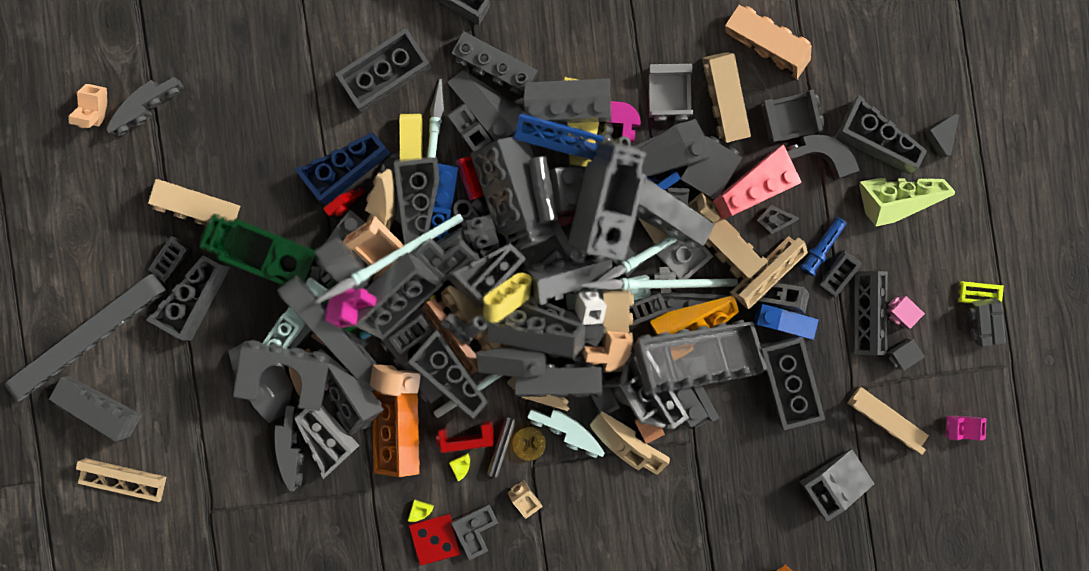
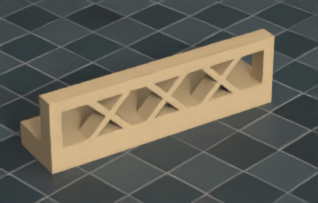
M788 236L766 257L768 260L766 264L750 279H743L730 292L731 296H734L737 301L747 309H750L808 253L805 242L799 237L793 240Z
M862 387L857 388L847 404L914 452L921 455L925 452L926 449L922 445L929 435Z
M87 458L78 461L76 470L81 471L78 484L160 502L162 499L166 476ZM87 472L97 474L99 477L95 481L85 480ZM104 477L115 478L119 483L114 486L109 485ZM125 481L137 483L139 488L129 490ZM145 486L158 488L157 495L149 494Z

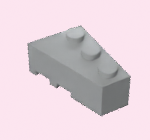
M322 405L320 411L304 409L295 418L305 442H308L314 461L318 463L323 479L360 446Z

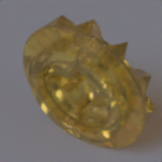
M526 427L515 434L512 445L518 457L530 461L539 458L543 454L546 441L540 430ZM534 436L533 444L537 449L528 447L524 451L526 443L522 438L530 440Z

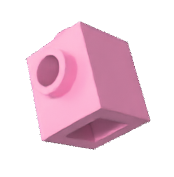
M907 296L895 297L889 303L890 307L887 309V313L890 315L889 319L897 326L901 325L907 329H911L925 314Z

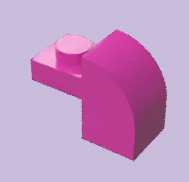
M611 101L612 121L606 123H611L613 126H622L621 137H628L630 143L634 142L635 130H632V127L639 128L640 126L638 112L627 103Z
M352 288L332 296L327 306L325 321L338 328L354 326L357 322L358 309L375 306L376 297L370 295L364 289L354 290Z
M947 416L946 437H949L950 440L986 439V418Z

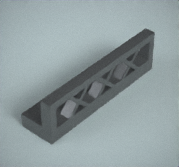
M857 271L855 273L854 354L887 355V272ZM861 276H870V285L866 289L861 284ZM865 296L870 299V306L866 310L861 305V300ZM865 316L870 320V327L866 331L861 326V320ZM865 337L870 341V351L861 350V341Z

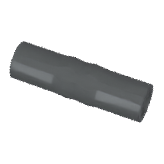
M546 157L530 159L528 163L540 224L556 222L558 217Z

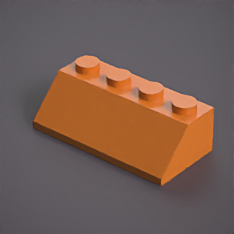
M376 390L372 393L379 399L383 411L372 422L374 473L395 477L419 474L418 395L414 393H401V396L381 393Z

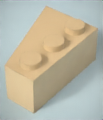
M720 217L713 223L715 225L705 245L708 248L712 246L716 250V257L722 263L727 262L731 268L729 270L736 278L750 279L768 262L764 256L760 258L754 252V247L750 243L747 244L741 238L740 233L725 219L722 220Z

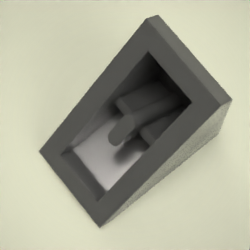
M958 114L947 117L924 132L940 158L951 156L959 119Z

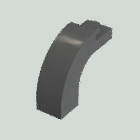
M809 135L799 139L801 147L799 144L787 147V153L791 160L808 154L818 155L825 159L831 168L834 180L859 171L851 151L843 143L832 137Z

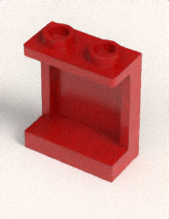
M492 420L483 421L481 425L482 434L448 438L447 427H442L438 435H436L437 448L441 447L442 453L493 446Z

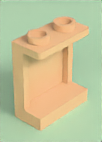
M376 217L348 234L343 241L368 266L404 246ZM396 261L375 272L373 280L376 281Z

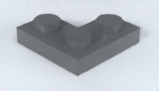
M429 238L414 252V255L443 282L448 280L446 278L448 275L460 270L475 257V253L461 240L445 252Z
M489 503L451 521L469 561L488 552L480 532L498 524Z

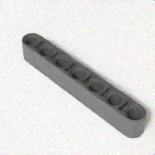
M295 276L280 287L278 291L289 306L358 381L371 392L375 391L370 386L372 365L378 364L345 327L338 328L325 321L327 307L322 302L316 303V300L319 298L298 276Z

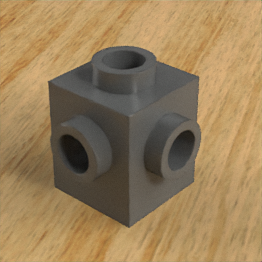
M491 214L466 221L468 230L464 231L468 243L472 242L474 250L499 243Z

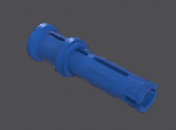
M835 217V220L815 248L808 251L809 255L803 264L800 263L798 267L806 274L814 277L816 269L821 262H825L826 253L847 223L843 219Z

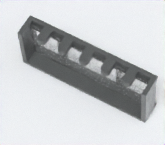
M740 320L727 326L726 323L715 325L714 328L702 326L696 328L695 331L683 329L677 331L676 334L664 332L658 334L657 337L644 335L639 337L638 341L632 345L644 386V395L757 376L767 370L753 321L745 323L744 320Z

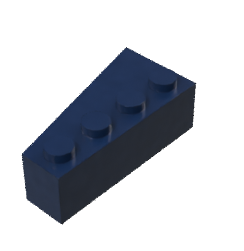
M372 132L349 143L348 146L339 150L336 149L330 152L331 154L320 159L317 158L303 167L296 168L295 171L316 198L327 206L391 153Z

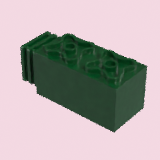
M213 214L210 217L200 241V248H207L209 252L215 251L214 254L219 255V260L282 285L295 276H298L305 282L316 255L315 249L239 218L227 220V217H220V214Z

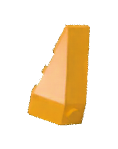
M729 296L669 311L650 321L657 337L658 334L664 332L676 334L677 331L683 329L695 331L696 328L702 326L714 328L715 325L726 323L739 312L735 297ZM696 343L669 347L673 361L689 354L694 349L692 346Z

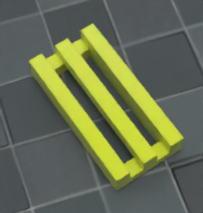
M963 281L959 283L961 288L958 293L960 294L958 302L971 303L972 301H978L976 299H966L965 295L994 297L1002 302L1004 287L1002 285ZM966 286L997 289L998 293L968 291Z

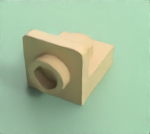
M702 192L688 203L689 208L704 218H708L713 223L720 218L714 202Z
M525 481L514 485L508 491L512 503L525 519L543 507Z

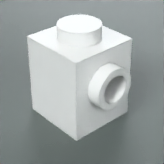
M598 291L578 292L575 311L582 324H603L607 306Z

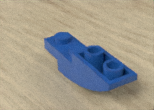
M438 164L439 183L429 231L452 218L458 167ZM449 230L443 232L442 234L438 235L432 240L434 242L438 241L443 236L449 234Z

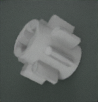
M659 267L660 273H654L655 280L676 279V273L670 272L669 267ZM661 288V293H671V288Z

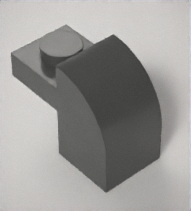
M465 103L447 114L473 152L492 141Z

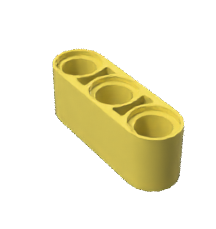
M400 114V159L423 158L422 114Z
M518 273L488 293L484 298V319L489 322H498L529 300L532 284L531 276L526 273Z

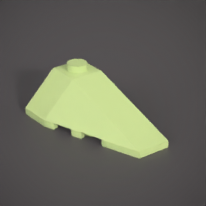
M876 178L861 181L859 184L865 214L875 226L897 222L955 194L953 188L944 179H918L917 182H907L905 178H898L897 182L886 181V178Z

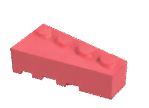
M782 145L772 150L763 160L759 161L713 202L723 220L802 182L785 146Z

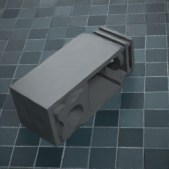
M510 137L496 140L470 153L497 234L503 232L507 240L506 244H512L517 250H523L546 242L550 237L556 235L553 232V225L551 223L540 224L528 163L530 159L535 158L530 143Z
M598 141V149L595 151L597 152L596 156H594L593 161L588 160L568 245L589 254L625 260L646 177L645 174H641V165L644 164L643 158L646 156V153L640 152L635 147L611 141H605V143Z

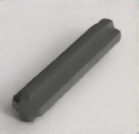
M505 417L487 472V475L491 477H498L516 422L511 417Z

